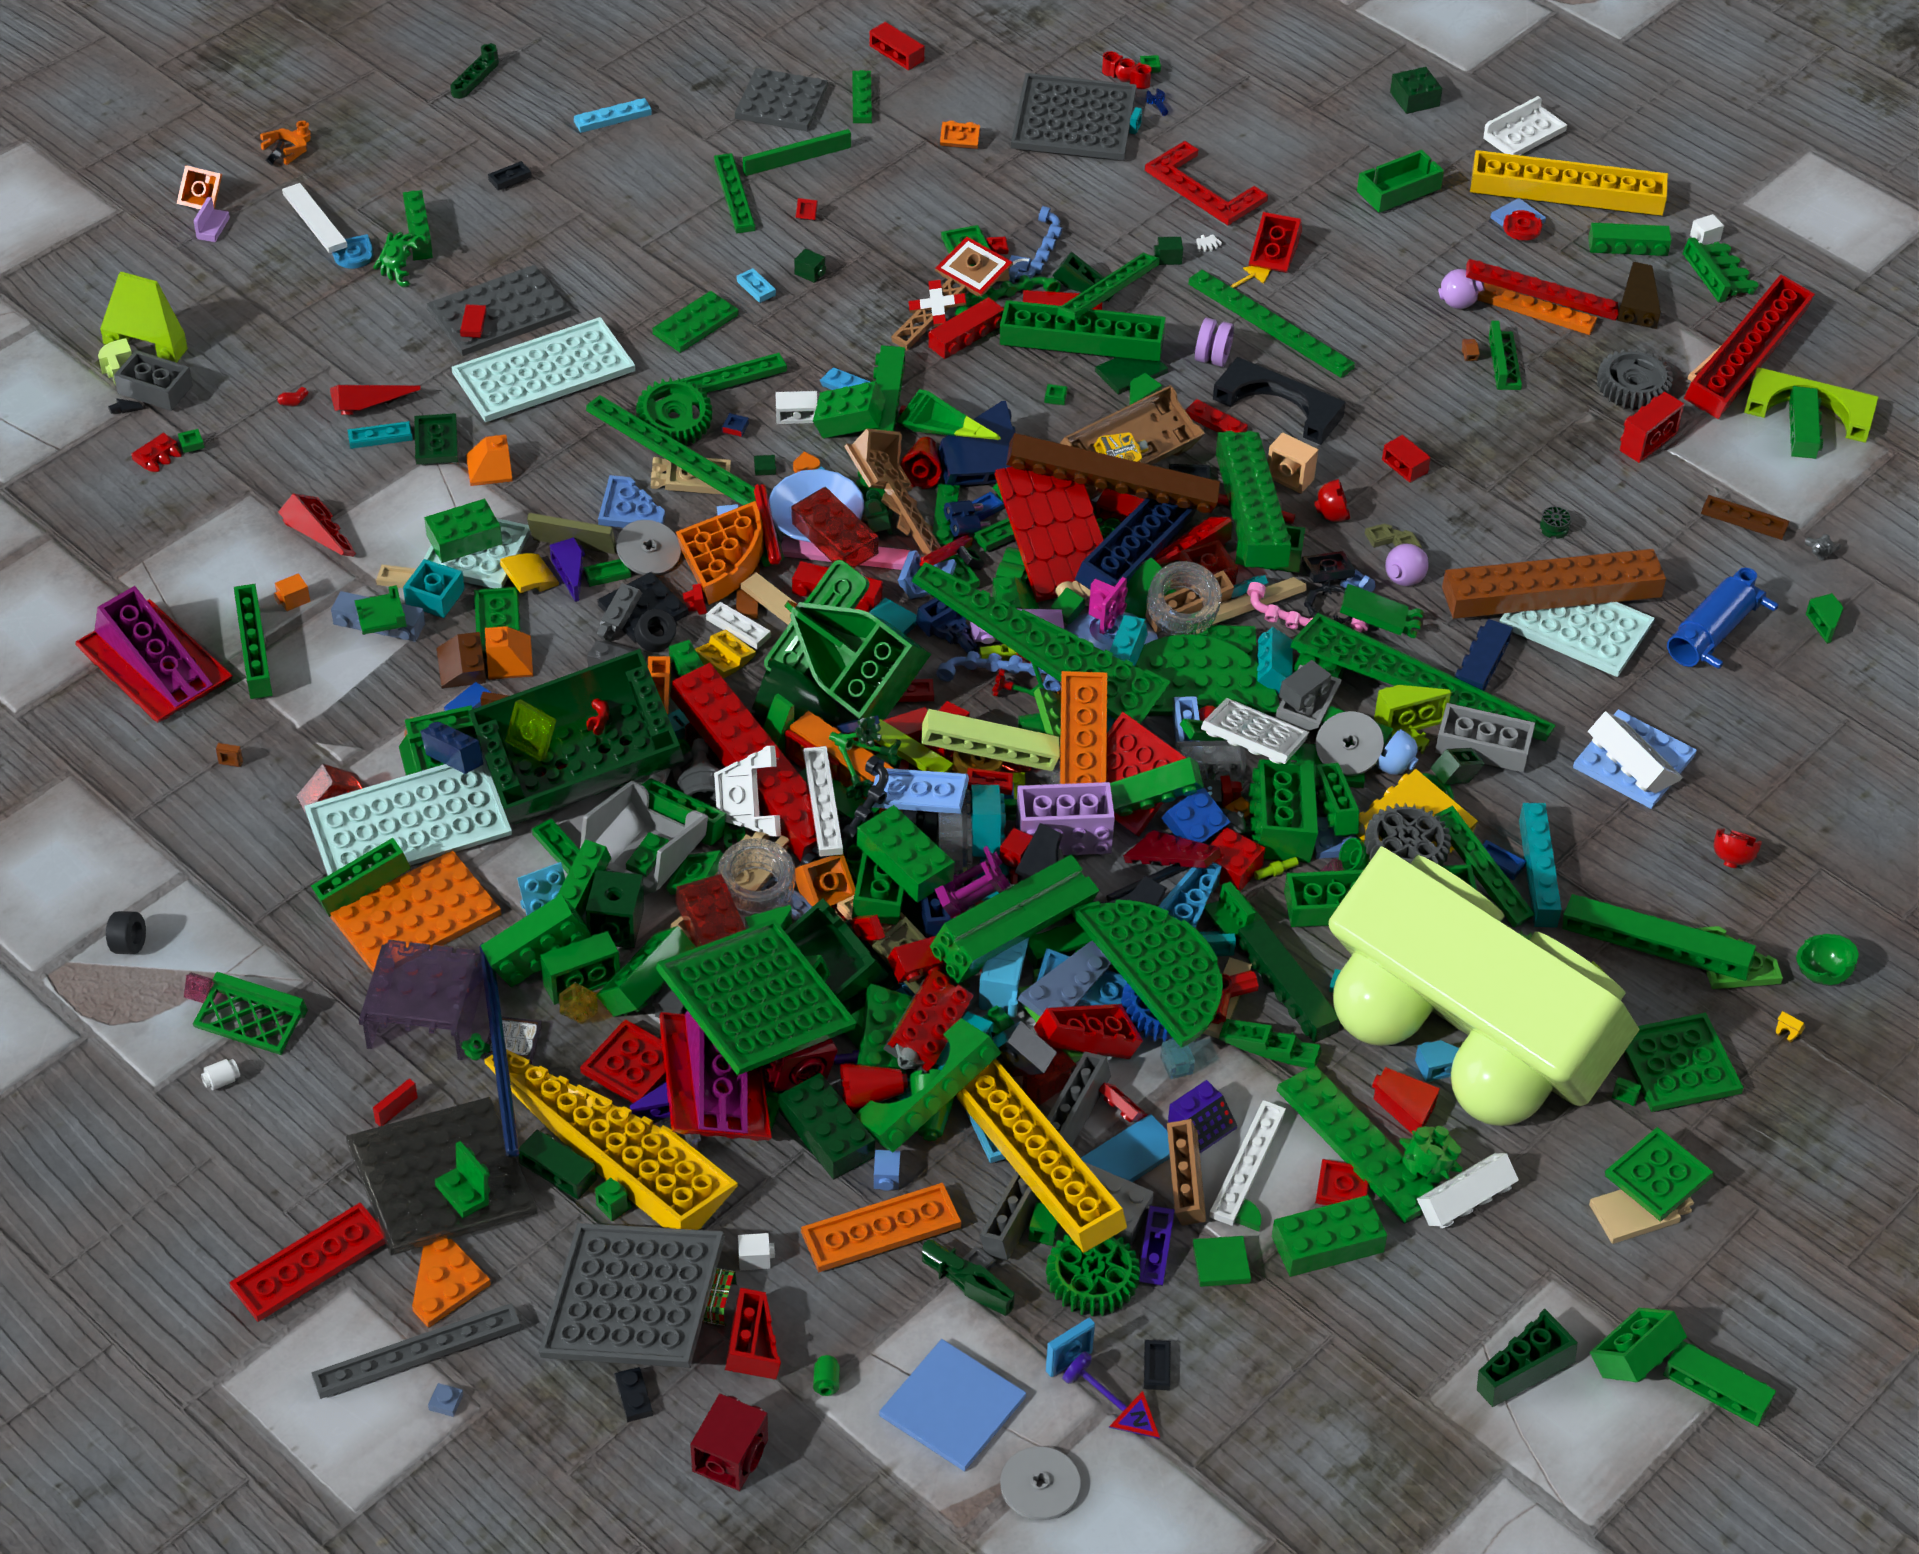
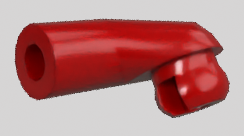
M300 387L295 393L284 392L278 396L277 401L280 405L295 407L308 395V391L306 388Z

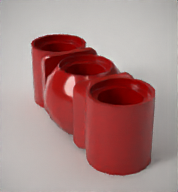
M1113 51L1103 54L1102 73L1104 75L1112 76L1113 78L1117 76L1122 82L1136 84L1138 89L1150 87L1151 67L1149 65L1136 64V62L1129 58L1123 59L1122 55Z

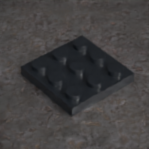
M652 572L626 584L642 592L640 599L622 629L634 643L637 642L634 636L635 627L642 614L652 609L663 610L669 613L675 622L689 615V609ZM618 589L597 599L598 606L604 612H606ZM656 625L648 626V631L651 634L661 630Z

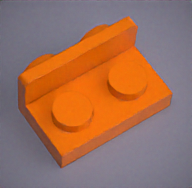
M956 121L942 122L940 146L978 149L980 125L973 122H967L966 124L957 123Z

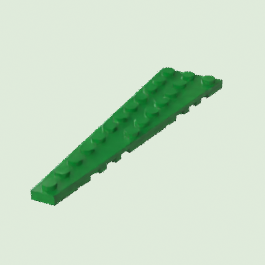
M926 562L911 581L1059 682H1061L1062 671L1107 673V714L1116 720L1124 712L1141 724L1171 682L1147 669L1144 671L1133 666V662L1123 661L1113 656V653L1106 649L1102 651L1094 647L1093 643L1079 638L1075 634L1023 609L1020 611L1010 606V603L1005 600L1001 602L991 597L990 593L984 590L981 592L971 587L970 583L957 579L953 575Z
M1319 613L1292 640L1290 646L1300 654H1310L1393 686L1406 685L1449 689L1451 692L1450 704L1535 722L1532 737L1546 742L1556 726Z

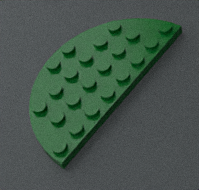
M1183 634L1153 640L1144 644L1135 666L1144 671L1147 669L1171 681L1147 716H1172L1174 697H1197L1198 710L1205 706L1217 708L1222 703L1215 696V691L1219 687H1224L1245 702L1256 705L1264 714L1269 716H1276L1279 707L1276 690L1267 688L1257 681V667L1259 664L1243 650L1213 637Z
M1116 900L1115 903L1102 904L1096 901L1072 909L1071 915L1181 1048L1193 1042L1209 1027L1218 1011L1223 981L1217 964V956L1210 944L1197 929L1187 921L1183 920L1181 922L1169 915L1168 910L1132 900Z

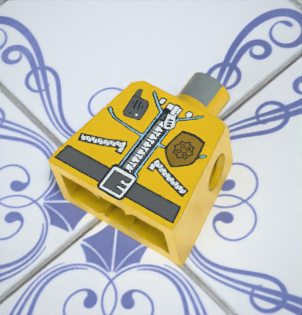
M1129 432L1101 436L1094 444V448L1098 453L1141 462V454L1148 452L1147 442L1145 440L1135 442L1133 435Z

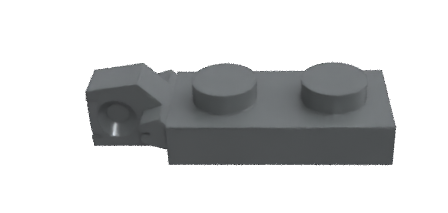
M624 583L620 585L600 622L597 635L602 640L610 641L614 632L623 629L642 595L639 589Z

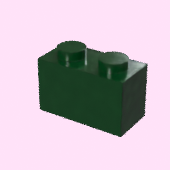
M1472 748L1446 749L1432 765L1431 769L1436 774V779L1443 784L1469 783L1485 763Z

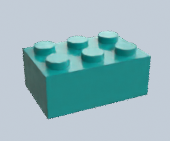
M972 785V857H987L983 849L988 846L992 853L997 852L1000 857V846L1005 840L1004 827H1006L1004 793H1000L999 785Z

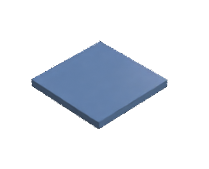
M941 1339L879 1411V1416L965 1472L1026 1398V1392Z

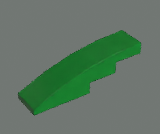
M1226 1019L1219 1035V1040L1244 1051L1305 1068L1317 1066L1322 1052L1321 1045L1298 1042L1296 1035L1273 1032L1272 1025ZM1278 1041L1288 1044L1287 1049L1276 1048L1275 1043ZM1296 1046L1304 1048L1306 1050L1299 1054V1050L1296 1049Z

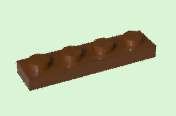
M1708 495L1701 514L1780 540L1783 539L1790 522Z

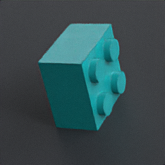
M423 559L403 586L405 605L423 608L424 612L445 618L465 590L463 571Z

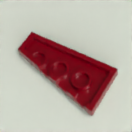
M1153 830L1125 853L1123 857L1125 863L1141 860L1142 864L1150 865L1152 861H1160L1165 866L1180 863L1181 867L1207 868L1222 854L1219 847Z

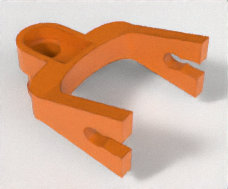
M298 121L296 123L297 129L294 131L281 128L261 133V140L264 141L261 143V149L265 150L279 139L293 143L296 146L283 149L284 155L287 156L284 158V164L288 165L307 151L306 143L311 140V131L308 128L309 123L307 121Z

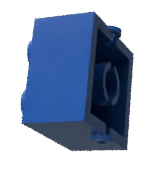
M1205 788L1199 789L1197 793L1181 800L1166 811L1162 817V820L1175 836L1207 845L1213 841V837L1222 832L1230 823L1229 819Z

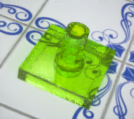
M518 700L513 708L505 741L539 761L545 760L556 719L523 700Z

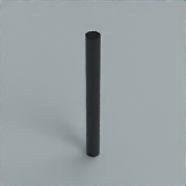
M1175 863L1147 876V878L1158 882L1188 867H1181L1180 863ZM1142 879L1106 895L1107 901L1117 900L1128 895L1140 884Z

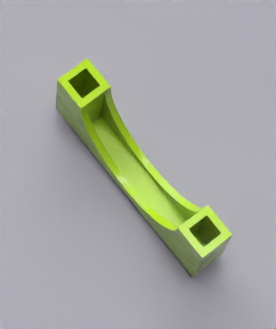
M1757 367L1744 413L1764 418L1773 406L1789 401L1793 386L1817 388L1818 397H1821V405L1833 411L1842 420L1846 429L1845 438L1866 443L1878 396Z

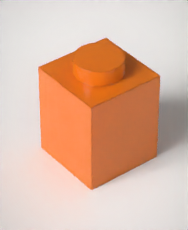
M299 573L275 582V600L278 605L282 604L286 611L311 602L308 586Z

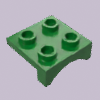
M397 585L388 587L389 594L354 600L363 635L406 627L405 614L402 609Z

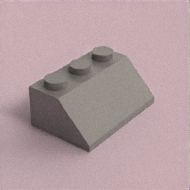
M1331 676L1329 691L1324 696L1321 695L1315 699L1312 705L1304 707L1299 712L1282 699L1275 718L1305 731L1319 728L1341 684V679Z

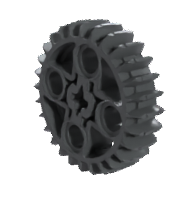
M1396 803L1394 809L1390 806H1387L1385 811L1380 809L1378 814H1374L1372 820H1369L1364 841L1366 854H1370L1371 861L1382 846L1410 864L1416 855H1420L1442 867L1448 859L1451 848L1449 828H1445L1444 821L1439 822V815L1432 816V810L1428 813L1425 812L1424 806L1421 809H1417L1415 804L1413 807H1407L1405 803L1403 807H1399ZM1379 835L1384 839L1383 841L1379 840Z

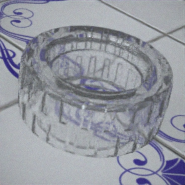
M1188 561L1168 564L1155 574L1150 584L1147 595L1149 615L1160 629L1169 634L1198 635L1206 631L1216 619L1222 599L1221 587L1216 577L1202 565ZM1185 587L1199 595L1203 602V608L1191 614L1177 612L1166 603L1164 594L1173 588Z
M760 838L746 839L729 847L720 858L717 870L719 896L724 904L737 914L748 917L756 913L773 910L777 907H784L791 900L794 893L796 880L795 864L790 854L775 842ZM759 868L771 872L778 882L769 889L751 891L738 885L735 878L744 870Z

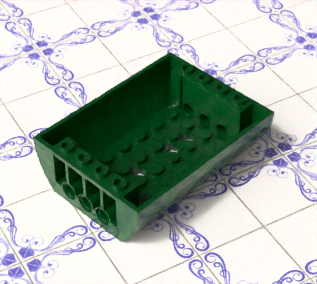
M641 649L469 710L472 723L510 826L684 763L680 744ZM597 698L607 701L609 705V720L606 723L603 734L599 736L595 735L593 730L589 731L587 729V720L590 717H597L599 715L591 705L592 701ZM625 741H632L629 745H622ZM603 749H611L607 753H600ZM567 764L566 768L557 769L560 765ZM546 772L544 776L536 777L538 773Z

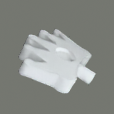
M1201 235V238L1196 239L1199 252L1201 249L1204 252H1207V249L1212 252L1213 248L1217 249L1218 245L1221 246L1222 244L1214 235L1208 237Z

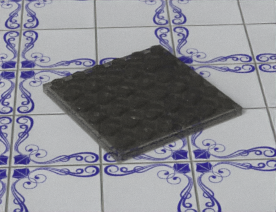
M490 1097L346 1136L348 1148L390 1256L427 1246L444 1239L455 1238L538 1214L537 1205L516 1157L508 1158L506 1156L502 1124ZM459 1141L466 1148L470 1147L478 1162L485 1164L490 1173V1177H488L490 1188L489 1205L465 1218L461 1217L435 1186L436 1178L456 1168V1143Z

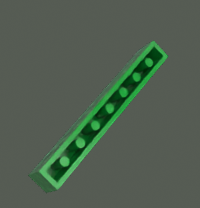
M1572 894L1563 914L1562 929L1743 981L1747 980L1755 957L1756 945L1745 941L1727 938L1723 935L1663 920L1652 915L1635 912L1631 909H1624L1609 903L1592 900L1585 896Z

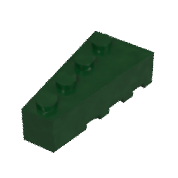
M1543 1309L1534 1322L1531 1321L1527 1324L1524 1331L1518 1337L1512 1338L1503 1351L1496 1353L1478 1370L1477 1391L1492 1407H1495L1575 1363L1578 1342L1546 1309Z

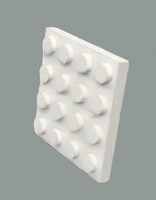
M1228 698L1203 721L1201 727L1209 736L1224 738L1233 746H1243L1250 753L1267 756L1270 761L1277 764H1285L1306 741L1309 734L1308 731Z

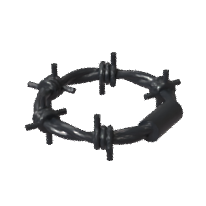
M1328 581V584L1321 583L1322 587L1310 590L1304 602L1310 617L1314 618L1320 612V610L1315 611L1316 608L1312 609L1319 591H1323L1322 595H1325V592H1329L1331 595V591L1344 593L1345 589L1330 585V581ZM1333 615L1334 619L1332 620L1343 624L1352 620L1353 617L1348 616L1345 619H1341L1340 617L1338 618V615L1336 617Z

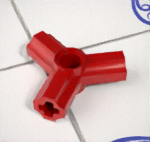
M1250 970L1231 976L1220 973L1222 974L1223 981L1222 996L1218 1011L1211 1023L1220 1024L1226 1021L1229 1001L1232 997L1258 991L1259 985L1254 971Z

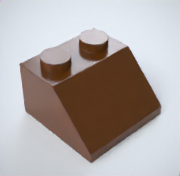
M480 632L457 634L436 648L442 689L472 685L475 682L478 684L486 683Z

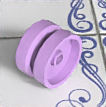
M1205 318L1197 339L1195 361L1207 363L1211 358L1213 365L1224 367L1232 346L1234 324L1222 322L1218 327L1216 320Z

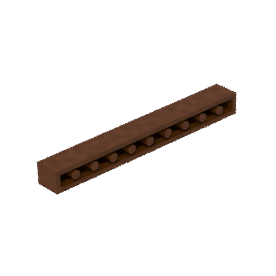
M1014 433L1009 443L1006 465L1018 470L1025 469L1036 474L1054 476L1057 479L1072 480L1078 484L1093 485L1099 489L1114 490L1120 494L1127 493L1142 499L1157 500L1159 503L1174 504L1180 508L1196 509L1202 513H1212L1218 502L1220 481Z

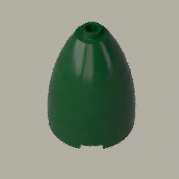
M770 658L767 667L771 668V671H765L752 706V710H755V713L750 712L761 726H764L774 696L780 694L794 705V722L810 711L814 715L821 717L830 726L832 724L837 725L841 713L837 712L838 706L818 684L800 671Z

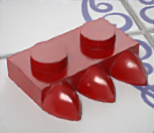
M164 432L131 453L133 461L152 472L160 471L158 463L171 464L168 455L182 457L177 441Z

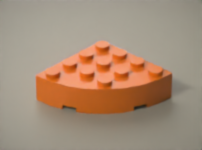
M756 501L676 531L681 551L697 583L701 584L708 605L720 601L738 589L741 583L747 580L754 572L763 555L765 544L763 524Z

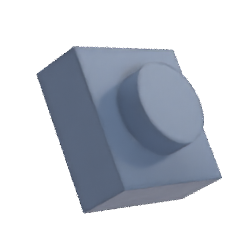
M438 1383L428 1403L429 1410L454 1417L463 1397V1390Z

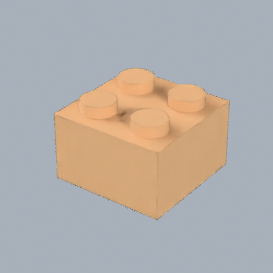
M1282 432L1269 446L1268 465L1273 481L1302 494L1314 481L1318 449Z

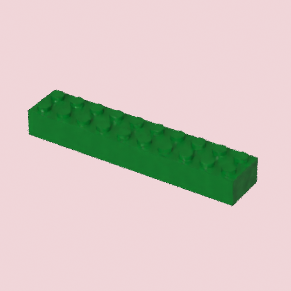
M1218 432L1216 457L1245 567H1288L1291 543L1259 432Z

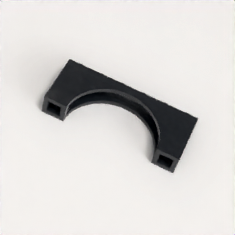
M1240 357L1233 361L1214 384L1213 400L1229 407L1242 398L1260 394L1279 396L1293 402L1303 411L1307 419L1304 425L1303 438L1322 445L1344 417L1345 401Z
M1042 823L1039 824L1015 871L1016 874L1020 875L1019 881H1023L1059 861L1058 852L1063 834ZM1144 876L1140 884L1132 892L1117 900L1144 902L1158 907L1167 887ZM1116 900L1107 901V902H1100V904H1102V903H1115Z

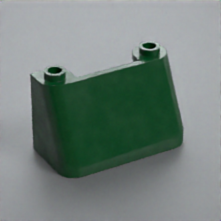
M824 898L785 931L804 956L822 955L830 972V976L825 983L841 1003L867 990L870 984L877 985L889 976L885 968Z

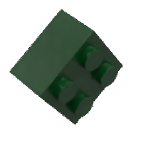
M1427 67L1392 74L1390 93L1406 114L1440 107L1443 88Z

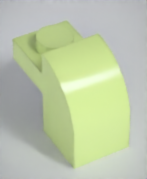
M126 338L106 344L98 354L102 374L107 373L108 378L112 377L114 383V374L132 355Z

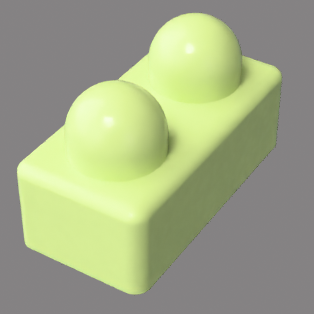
M1381 846L1329 919L1331 932L1352 955L1339 973L1333 993L1336 1015L1343 1027L1362 1042L1371 1045L1387 1046L1400 1043L1411 1037L1423 1025L1430 1013L1434 1012L1467 1034L1468 1037L1457 1051L1451 1068L1452 1089L1461 1107L1473 1118L1486 1124L1508 1126L1526 1120L1541 1107L1551 1091L1573 1105L1583 1106L1588 1104L1640 1030L1621 1001L1626 994L1625 991L1599 968L1553 938L1540 932H1534L1528 940L1501 923L1504 914L1496 905L1440 865L1420 855H1416L1410 864Z

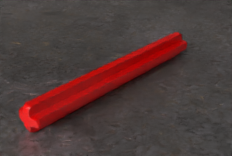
M757 484L755 485L754 494L763 524V534L769 562L772 565H778L782 558L766 486Z

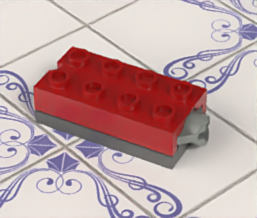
M935 968L922 981L883 1048L898 1059L900 1068H911L914 1071L922 1070V1074H926L936 1063L948 1042L943 1034L962 1017L974 996L959 984L956 987L950 984V978Z

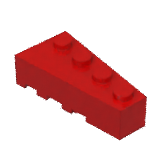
M1122 1004L1046 1008L1034 1025L1038 1036L1050 1047L1129 1060L1143 1042Z

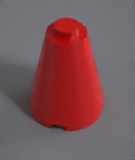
M930 437L920 438L901 460L900 466L910 480L912 487L930 488L939 481L942 469L937 444Z
M849 1063L840 1065L843 1101L852 1112L863 1108L870 1100L879 1103L904 1094V1089L908 1088L907 1075L902 1074L901 1069Z

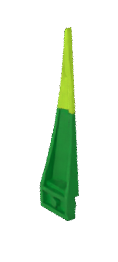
M922 389L918 390L896 421L901 427L911 429L913 432L994 440L1001 439L993 431L964 415L931 392Z

